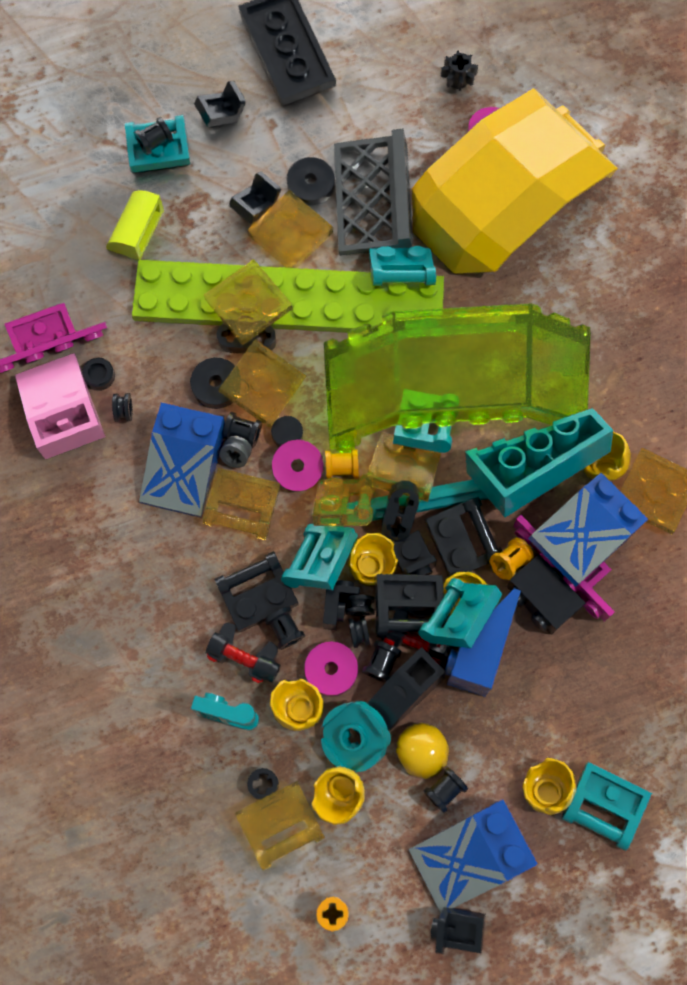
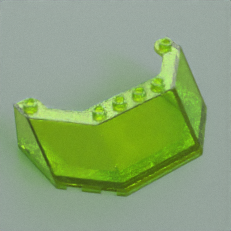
M533 303L392 311L383 315L382 323L374 327L365 323L348 331L347 339L338 342V340L332 338L323 342L329 449H336L337 452H351L352 449L361 444L362 437L394 425H402L403 428L413 429L428 423H436L437 426L447 427L462 421H469L473 425L488 423L490 420L503 419V422L515 423L523 420V418L553 425V421L588 410L590 327L584 324L576 327L571 326L569 318L557 313H551L548 316L544 315L541 312V307Z

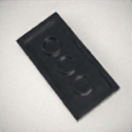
M252 0L238 5L239 14L282 106L336 86V78L299 0Z

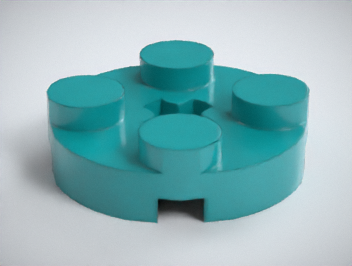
M364 701L344 703L331 710L323 720L322 749L330 762L336 767L342 766L355 772L366 771L381 761L391 742V735L387 730L384 719L378 711ZM350 728L360 733V744L349 741L348 738L351 736Z

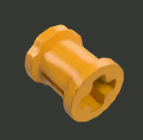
M352 449L349 453L325 451L327 479H332L335 475H353L354 478H359L357 449Z
M513 538L508 543V547L501 553H494L490 557L489 562L497 576L501 579L510 580L514 577L516 570L520 566L527 565L533 560L534 554L526 541L521 538Z
M332 896L320 903L316 916L321 927L329 931H336L346 924L349 912L347 905L339 897ZM330 903H335L336 909L343 911V916L337 917L335 924L330 923L329 917H323V911L328 910Z

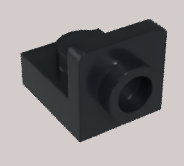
M419 530L409 534L404 540L393 542L394 552L398 559L397 564L403 575H431L433 573L432 569L435 568L437 560L434 555L431 556Z
M337 580L333 590L326 589L323 629L337 630V621L344 622L345 602H340V598L346 599V596L360 595V587H354V583L350 581Z

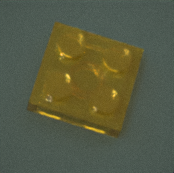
M288 190L247 231L249 237L284 267L298 268L333 233V226L293 192Z
M254 259L204 294L206 302L242 345L293 309L292 303Z
M255 339L218 391L270 428L302 384L306 375Z
M381 432L366 476L365 485L390 491L392 485L402 480L410 481L417 486L419 499L428 502L442 453L393 444L394 435Z
M641 448L620 491L648 518L647 523L672 535L687 507V469L649 450Z

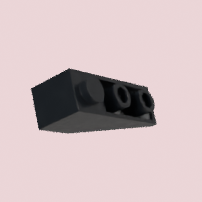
M421 647L389 678L367 704L379 712L386 723L387 730L390 732L445 679L446 671Z

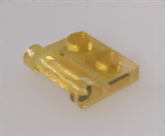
M218 467L203 516V524L212 527L214 524L252 533L256 535V538L266 540L281 489L280 483ZM219 504L260 513V520L256 522L218 512Z
M363 474L358 479L342 480L332 477L326 480H319L313 509V526H365L370 524L373 519V509L371 507L372 494L375 492L377 484L375 477L370 474ZM359 495L358 505L354 509H349L351 496Z
M298 781L235 812L263 871L272 866L271 862L314 840L317 843L325 839ZM305 820L308 828L267 849L264 848L262 841Z

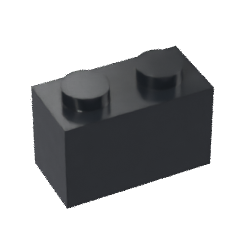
M540 554L511 578L506 586L510 590L508 594L514 588L521 590L517 605L519 607L524 605L532 614V622L541 631L545 632L547 630L551 635L585 604Z

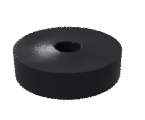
M306 157L296 161L289 168L287 188L290 196L296 202L306 206H315L324 203L331 197L335 187V176L333 169L327 162L316 157ZM309 179L315 180L313 184H309L306 181Z
M214 357L200 362L193 370L190 379L194 397L200 404L208 408L220 409L227 407L238 398L241 392L240 373L232 362L224 358ZM218 379L222 381L217 387L211 386L213 380Z

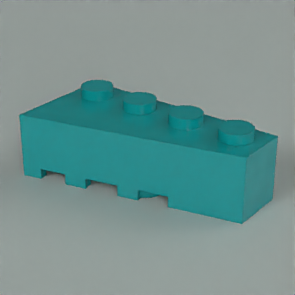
M591 408L553 421L552 426L537 430L535 427L524 431L523 436L508 441L505 438L492 442L491 447L479 451L477 448L465 451L466 472L505 518L611 452L613 429Z

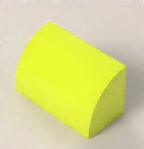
M141 190L132 192L106 245L108 250L135 260H141L164 211L160 195Z

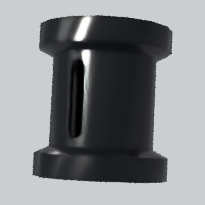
M161 117L156 118V123L142 131L136 130L133 132L138 144L146 155H150L153 149L163 143L168 142L170 144L174 141L171 131Z
M230 412L223 429V439L239 436L247 440L251 447L254 448L260 436L262 421L256 420L253 422L237 417L235 412Z
M290 606L279 609L264 619L265 624L271 626L279 641L277 644L279 650L288 648L305 637L304 632L298 630L290 615L292 613Z
M375 640V650L368 666H364L362 672L375 680L386 683L390 678L389 674L395 660L400 658L402 651L388 643Z
M449 767L443 770L444 775L431 788L426 787L423 790L424 794L442 813L448 810L447 805L460 792L465 793L468 790L466 784Z

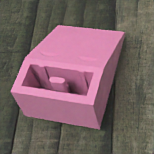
M75 353L15 375L36 448L45 460L106 437Z

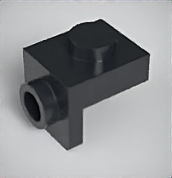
M228 81L222 93L197 96L194 105L206 126L211 127L237 123L246 105V100L235 81Z
M259 171L255 174L250 187L231 197L229 207L249 224H252L274 211L281 188L262 171Z
M444 907L439 918H433L431 926V940L436 941L435 953L443 954L445 948L481 954L486 914Z

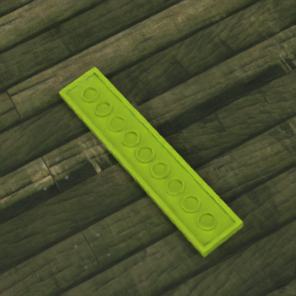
M138 260L132 318L134 321L215 326H221V324L229 321L268 323L274 329L441 338L444 276H436L435 285H425V282L382 283V286H372L371 272Z

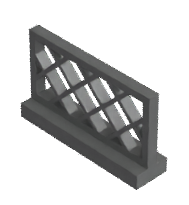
M404 129L391 130L392 136L334 143L338 249L340 256L369 252L370 248H380L383 246L392 248H410L413 246L408 146ZM388 146V153L380 162L370 156L376 148ZM355 151L359 154V157L349 166L342 160V152ZM365 159L375 166L366 177L356 171ZM380 171L389 176V181L381 189L371 182ZM353 175L361 183L352 192H349L343 187V183ZM366 186L377 193L367 205L357 198ZM382 198L391 204L390 209L383 216L372 209ZM352 202L362 208L353 220L344 214V210ZM369 213L378 222L367 232L358 224ZM385 225L392 231L393 240L379 241L374 235ZM353 229L364 236L357 244L346 245L345 238Z

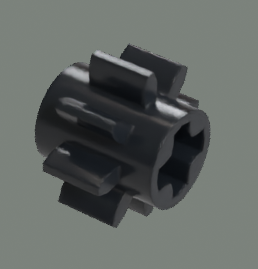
M457 51L451 58L449 56L445 57L444 66L441 67V77L447 78V88L452 87L462 91V88L467 85L473 86L478 65L472 64L471 54L467 55Z

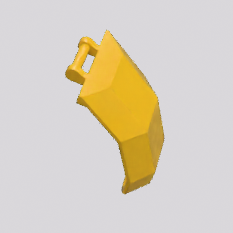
M533 88L483 118L425 171L412 187L413 233L428 248H431V251L454 274L496 272L513 252L560 209L604 178H610L618 167L602 153L606 145L600 139L595 140L570 116V111L564 105L556 109Z

